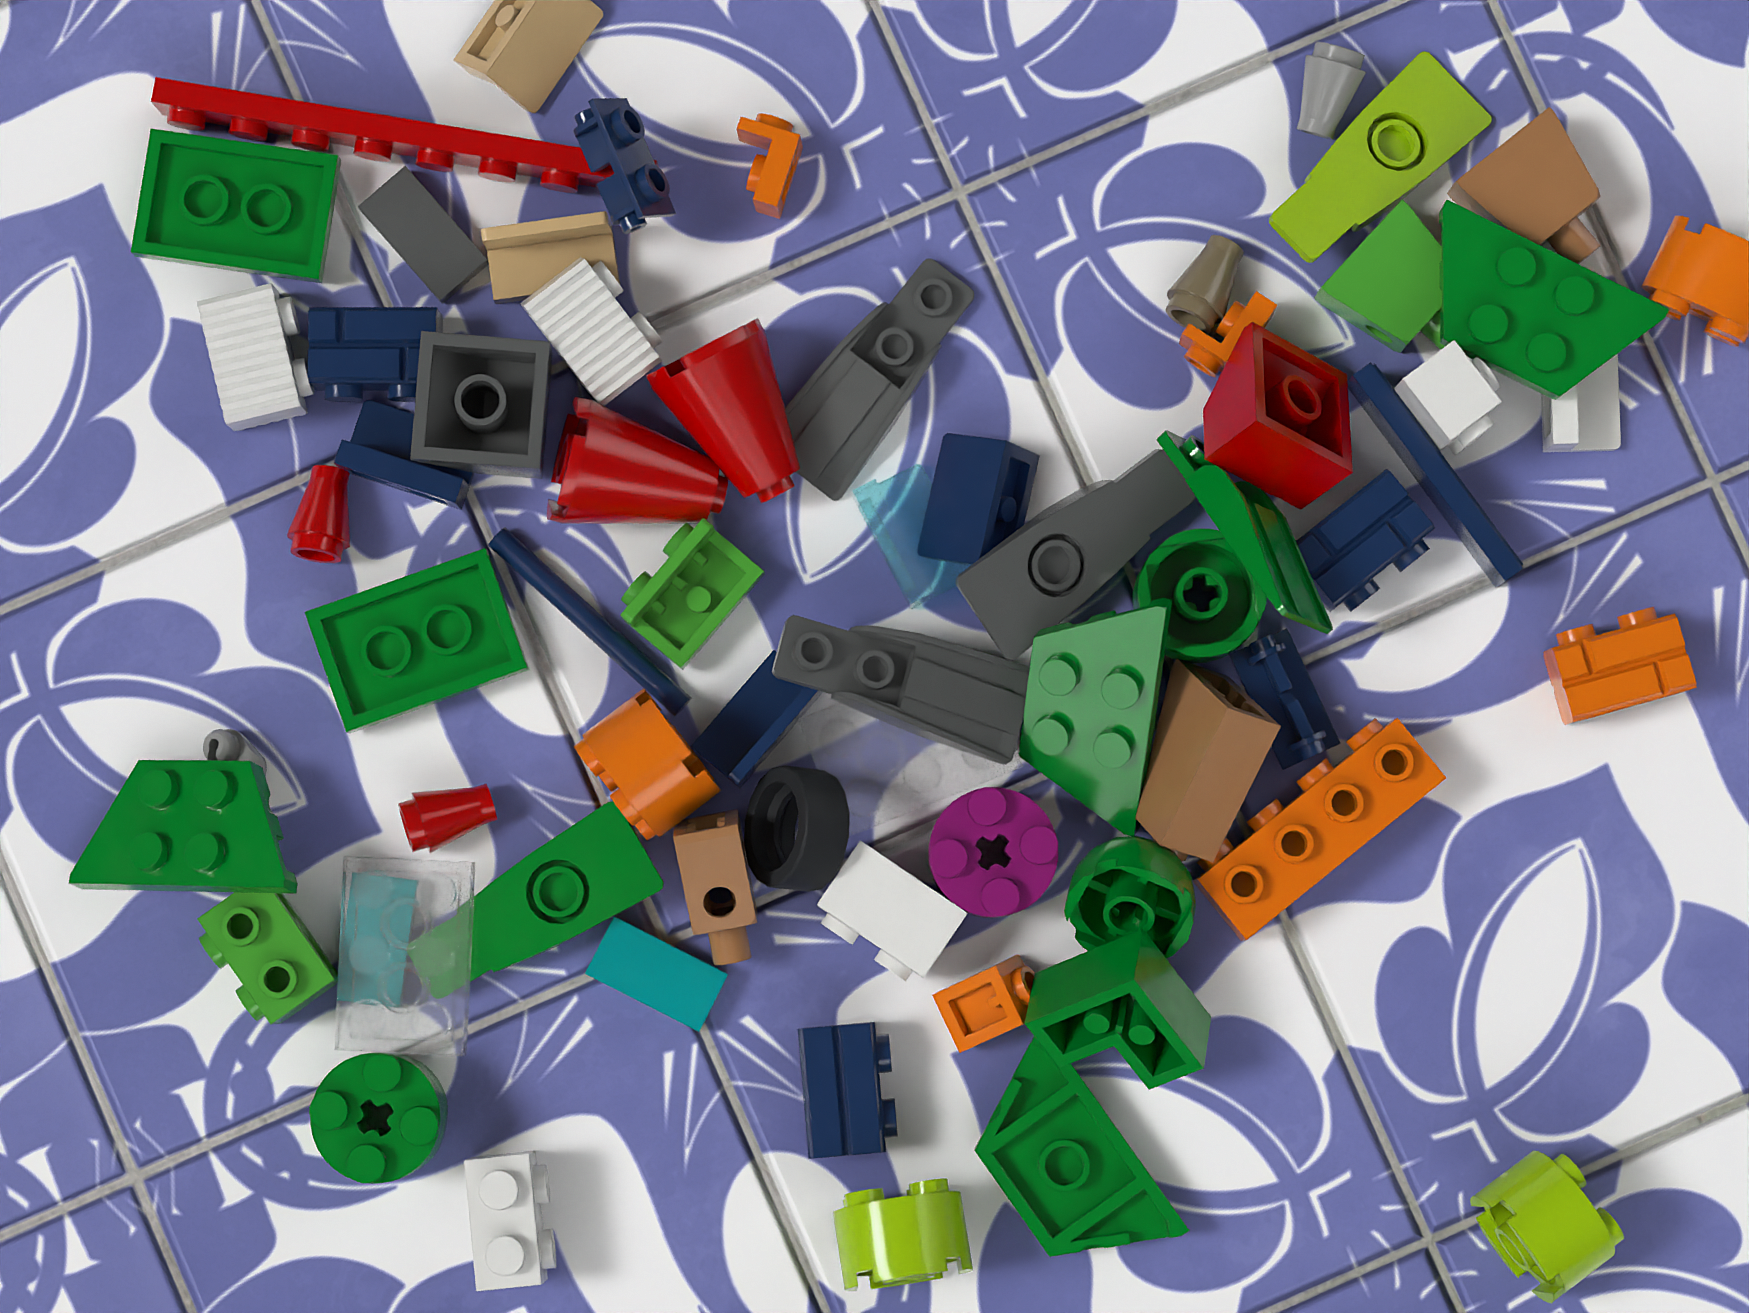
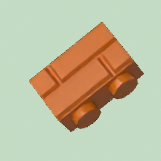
M1650 607L1617 617L1620 629L1596 635L1593 624L1556 634L1559 646L1544 651L1543 658L1551 685L1554 688L1555 699L1564 725L1697 688L1689 655L1685 650V641L1676 615L1671 614L1657 618L1655 608Z

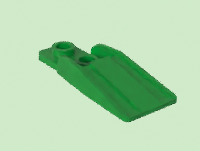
M1165 430L1156 439L1186 479V483L1275 609L1284 617L1322 633L1329 634L1333 630L1332 623L1287 519L1264 490L1247 481H1237L1234 483L1226 471L1205 460L1204 442L1196 436L1191 435L1188 439H1185Z
M610 801L527 855L460 907L458 915L408 945V953L433 996L438 999L445 998L490 970H493V972L503 970L563 944L661 891L664 887V881L631 824L615 803Z

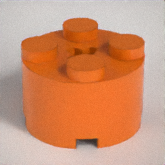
M1676 215L1641 287L1650 294L1648 299L1669 309L1666 317L1680 321L1681 317H1686L1687 313L1707 321L1703 332L1712 338L1734 347H1738L1740 343L1745 344L1747 338H1749V241L1707 223L1704 224L1700 234L1684 230L1690 218Z
M643 688L582 734L583 739L574 745V748L596 777L599 776L607 788L613 792L609 796L632 826L635 825L643 837L649 841L655 835L659 837L664 835L722 790L677 728L660 712L662 709L646 689Z

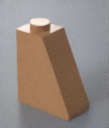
M1176 659L1170 672L1135 819L1153 837V840L1173 851L1181 861H1186L1188 855H1192L1213 862L1281 726L1229 676Z

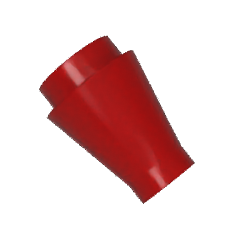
M315 465L312 467L310 480L287 533V537L292 540L290 552L294 556L319 563H338L341 561L343 550L350 547L348 481L350 473L348 471L329 465Z
M487 784L470 788L412 792L411 800L398 803L401 820L412 852L427 848L431 854L476 828L497 820L494 803Z

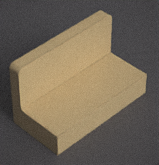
M494 0L454 58V61L469 74L496 85L524 110L536 113L602 19L603 11L591 0Z
M606 211L481 229L482 243L487 250L495 304L525 300L580 257L584 258L591 267L602 261L620 284L613 229Z

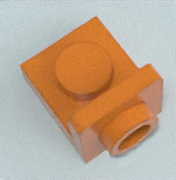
M759 113L756 120L740 117L736 128L739 141L768 150L767 156L760 154L755 156L748 176L746 190L754 192L753 203L756 212L780 219L803 150L801 136L792 132L794 126L790 122L776 116Z
M1257 291L1246 306L1236 300L1215 331L1224 337L1222 343H1219L1192 324H1188L1182 332L1179 344L1187 349L1184 358L1201 372L1211 377H1216L1219 371L1222 372L1244 327L1254 322L1265 328L1273 317L1277 304Z
M1019 954L932 995L959 1053L1025 1024L1035 972L1030 967L1025 966Z

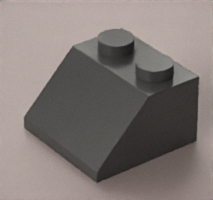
M421 331L410 459L477 474L542 479L553 357L550 341Z

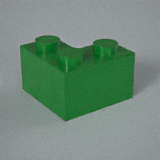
M1143 928L1036 972L1025 1019L1027 1028L1060 1068L1114 1046L1149 1090L1204 1069L1211 1023L1210 1014Z

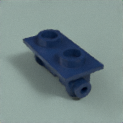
M595 98L588 101L591 108L585 109L574 116L577 127L573 130V133L579 142L591 172H599L610 165L614 171L613 175L597 183L612 224L620 225L623 233L629 234L647 225L645 218L671 217L675 215V209L669 198L670 188L668 180L663 171L654 163L644 139L645 129L639 114L630 106L628 99Z
M1287 628L1275 634L1262 637L1248 646L1229 654L1246 693L1281 726L1271 747L1282 770L1341 744Z

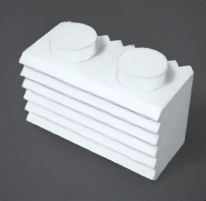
M580 257L520 304L595 402L605 406L662 362V359L654 350L662 340L640 312L630 318L616 301L615 297L624 290L602 261L591 267L584 258Z
M270 283L197 301L226 425L233 431H242L246 428H254L258 425H266L270 422H278L283 419L307 414L308 411L304 397L314 395V388L308 381V363L306 358L295 360L290 336L299 334L300 328L291 297L280 298L279 291Z

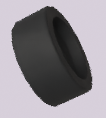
M784 765L771 768L759 780L749 801L744 827V846L747 862L756 880L770 888L808 892L822 889L835 877L845 856L850 825V811L846 792L837 777L825 770ZM798 817V831L795 840V826Z

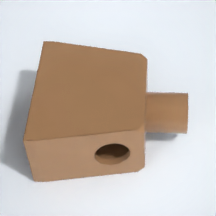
M1550 107L1456 180L1447 192L1457 205L1536 244L1543 246L1548 242L1557 254L1577 264L1583 262L1601 247L1578 218L1601 197L1599 189L1557 115Z
M738 809L684 819L674 826L673 840L693 935L708 933L714 965L733 964L750 959L752 955L746 926L757 923V907ZM715 887H724L730 890L732 899L726 903H714L710 900L708 891Z

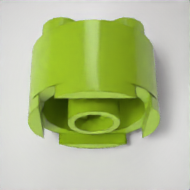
M1534 1150L1470 1198L1471 1206L1484 1207L1485 1211L1476 1217V1220L1482 1232L1507 1267L1517 1278L1526 1271H1529L1541 1283L1531 1291L1543 1301L1553 1303L1615 1255V1245L1624 1239V1234L1614 1218L1601 1207L1596 1210L1581 1189L1587 1185L1586 1180L1570 1158L1561 1154L1552 1160L1546 1154Z
M941 1178L909 1184V1189L906 1190L907 1196L884 1199L883 1188L845 1194V1199L843 1200L844 1208L833 1212L844 1290L857 1291V1278L869 1277L871 1289L943 1278L942 1272L948 1271L947 1264L957 1262L958 1274L973 1271L961 1192L949 1191L948 1179Z

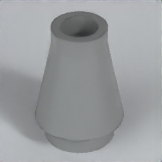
M1316 42L1313 54L1305 55L1301 112L1297 130L1333 140L1336 127L1366 74L1365 71L1361 70L1365 55L1341 46Z

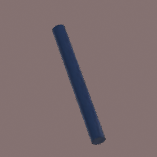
M506 527L494 536L488 546L637 683L645 688L672 715L677 716L685 708L692 697Z

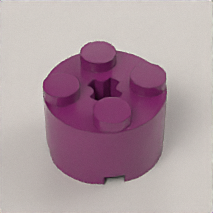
M984 787L968 792L954 800L937 819L928 846L930 872L941 894L968 914L984 918L1010 916L1032 905L1047 890L1057 868L1058 840L1050 819L1033 800L1010 789ZM998 836L1007 843L1003 853L1010 861L1005 868L995 863L986 870L978 864L982 853L975 845L981 838L991 843Z

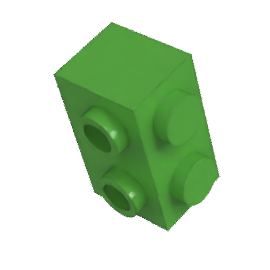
M234 892L197 918L206 933L199 937L201 945L220 969L227 964L232 968L243 984L235 990L236 994L256 1021L266 1017L271 1025L281 1024L339 983L340 974L283 893Z

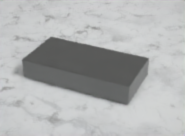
M406 166L358 206L362 214L441 304L446 302L489 264L488 259Z

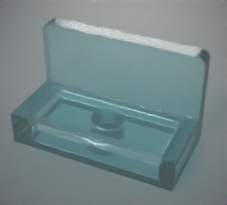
M916 464L880 483L873 479L852 490L853 499L910 610L956 587V577L969 567L964 564L927 559L919 556L917 553L932 487L923 466L920 464Z

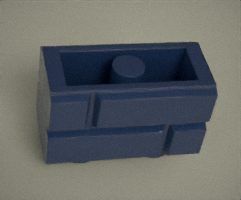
M309 307V384L316 391H325V400L332 402L362 401L363 391H388V400L415 402L421 331L443 333L441 312L437 307Z
M1385 469L1296 540L1324 607L1331 612L1343 602L1348 610L1352 612L1380 589L1373 579L1391 563L1399 572H1402L1430 549L1423 538L1434 530L1435 527L1418 504L1410 498L1409 493L1392 472Z
M875 1022L798 1028L808 1158L815 1159L886 1152L885 1138L898 1137L895 1098L882 1099L879 1073L892 1072L889 1034L876 1035Z

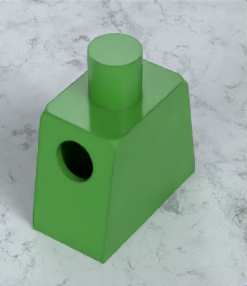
M1401 200L1321 286L1314 299L1395 352L1401 353L1419 332L1423 333L1440 350L1445 347L1440 344L1442 291L1440 289L1439 263L1442 261V246L1412 208L1404 200Z

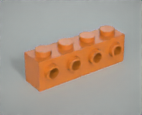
M1374 718L1346 741L1353 752L1333 767L1325 758L1296 781L1303 790L1300 795L1285 807L1275 798L1251 817L1247 823L1254 831L1235 847L1226 838L1213 862L1204 859L1197 861L1204 872L1193 880L1194 884L1241 941L1249 939L1446 779V776L1398 718L1388 722L1384 727Z

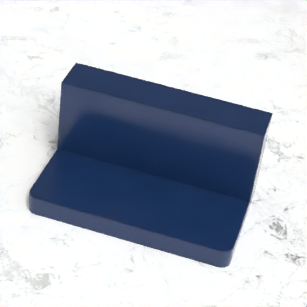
M366 400L362 405L351 440H341L334 464L352 475L462 510L474 473L411 460L414 414L372 400Z
M946 433L942 439L917 548L918 555L927 559L971 566L1025 524L1040 455L1007 440Z
M775 650L770 653L691 745L696 752L739 789L823 693L776 678L772 673L777 653Z

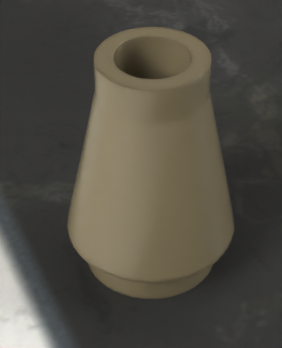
M1210 236L1205 248L1168 290L1167 297L1170 301L1165 309L1167 315L1184 328L1188 324H1192L1202 332L1210 333L1214 325L1220 324L1226 314L1238 264L1244 255L1243 249L1232 240L1223 236Z

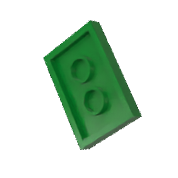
M150 129L131 253L135 257L322 283L341 159L338 155Z
M486 548L305 612L345 731L349 734L530 670Z

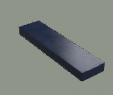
M1370 362L1353 374L1348 380V389L1495 588L1521 571L1523 563L1376 364Z

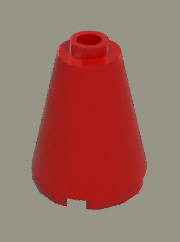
M758 318L646 375L651 389L744 498L756 493L760 502L764 503L795 486L790 475L801 468L765 330Z
M574 398L572 403L576 415L567 414L553 467L551 482L561 484L557 501L548 499V520L560 522L561 524H698L703 518L707 520L710 512L720 514L727 493L728 478L719 475V467L710 457L591 399Z

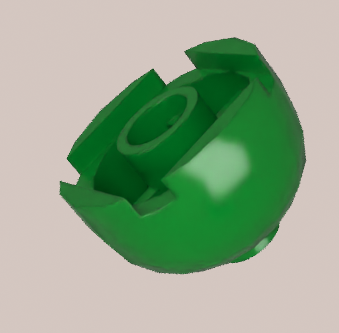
M1140 836L1115 837L1094 847L1077 864L1071 878L1064 913L1066 921L1070 919L1071 924L1076 929L1075 939L1087 951L1143 928L1158 949L1163 952L1162 954L1165 958H1169L1188 941L1193 926L1196 899L1192 877L1178 856L1167 847L1159 845L1156 840Z

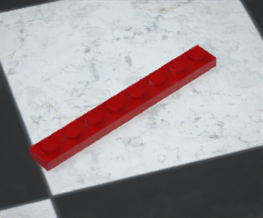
M155 77L151 102L162 115L168 116L167 123L169 125L186 130L203 131L205 123L230 126L229 134L252 141H266L267 134L272 133L292 137V145L312 151H328L329 145L332 143L354 147L353 154L355 156L373 161L389 162L391 161L392 154L416 157L415 164L417 166L433 171L452 172L454 164L479 168L478 175L480 177L499 182H515L516 174L541 178L540 186L559 192L576 193L578 185L597 187V183L614 174L611 165L599 172H591L581 147Z

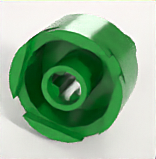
M1205 528L1179 532L1155 548L1142 566L1133 591V609L1148 606L1151 601L1160 598L1172 600L1165 655L1172 659H1180L1189 663L1215 661L1235 651L1251 636L1258 626L1267 601V596L1221 532ZM1193 581L1200 582L1203 591H1213L1215 599L1206 605L1204 612H1198L1195 603L1185 602L1183 595L1187 594L1192 588Z
M383 1051L360 1054L338 1064L322 1080L309 1107L311 1132L321 1156L334 1170L360 1183L376 1184L391 1182L421 1169L439 1150L447 1127V1098L438 1078L422 1062L396 1052ZM371 1102L377 1107L386 1104L392 1107L394 1113L387 1119V1123L391 1128L388 1133L382 1127L373 1130L369 1127L366 1120L372 1115L369 1107Z

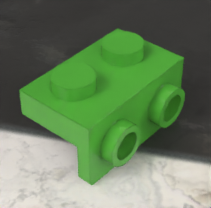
M705 518L695 528L685 523L672 536L663 549V553L669 557L653 577L644 571L630 585L621 598V601L627 605L620 615L623 620L682 670H684L765 575V572L719 534L714 526Z

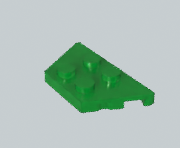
M1449 200L1444 202L1439 212L1442 239V261L1439 263L1440 289L1442 291L1440 344L1447 346L1455 340L1467 357L1471 359L1477 357L1489 368L1549 398L1557 400L1648 330L1660 323L1669 311L1668 308Z
M1166 598L1153 600L1148 606L1118 614L1114 610L1094 615L1088 621L1079 624L1067 622L1043 628L1033 638L1018 756L1117 830L1128 836H1135L1140 828V823L1135 817L1150 759L1172 600Z
M138 760L69 877V884L81 889L296 894L298 886L295 874L286 870L278 841L284 839L278 817L273 814L269 806L270 791L263 768L251 761Z
M1033 1036L980 1136L974 1151L1049 1257L1101 1247L1109 1248L1128 1245L1133 1242L1179 1237L1190 1231L1072 1064L1060 1068L1035 1036Z

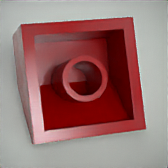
M1254 322L1248 324L1240 334L1203 408L1204 459L1301 510L1353 473L1347 374Z

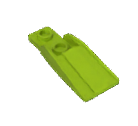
M1423 51L1361 111L1305 178L1304 181L1306 183L1269 217V224L1304 261L1313 263L1349 229L1357 232L1396 206L1483 132L1492 122L1491 116L1429 52Z

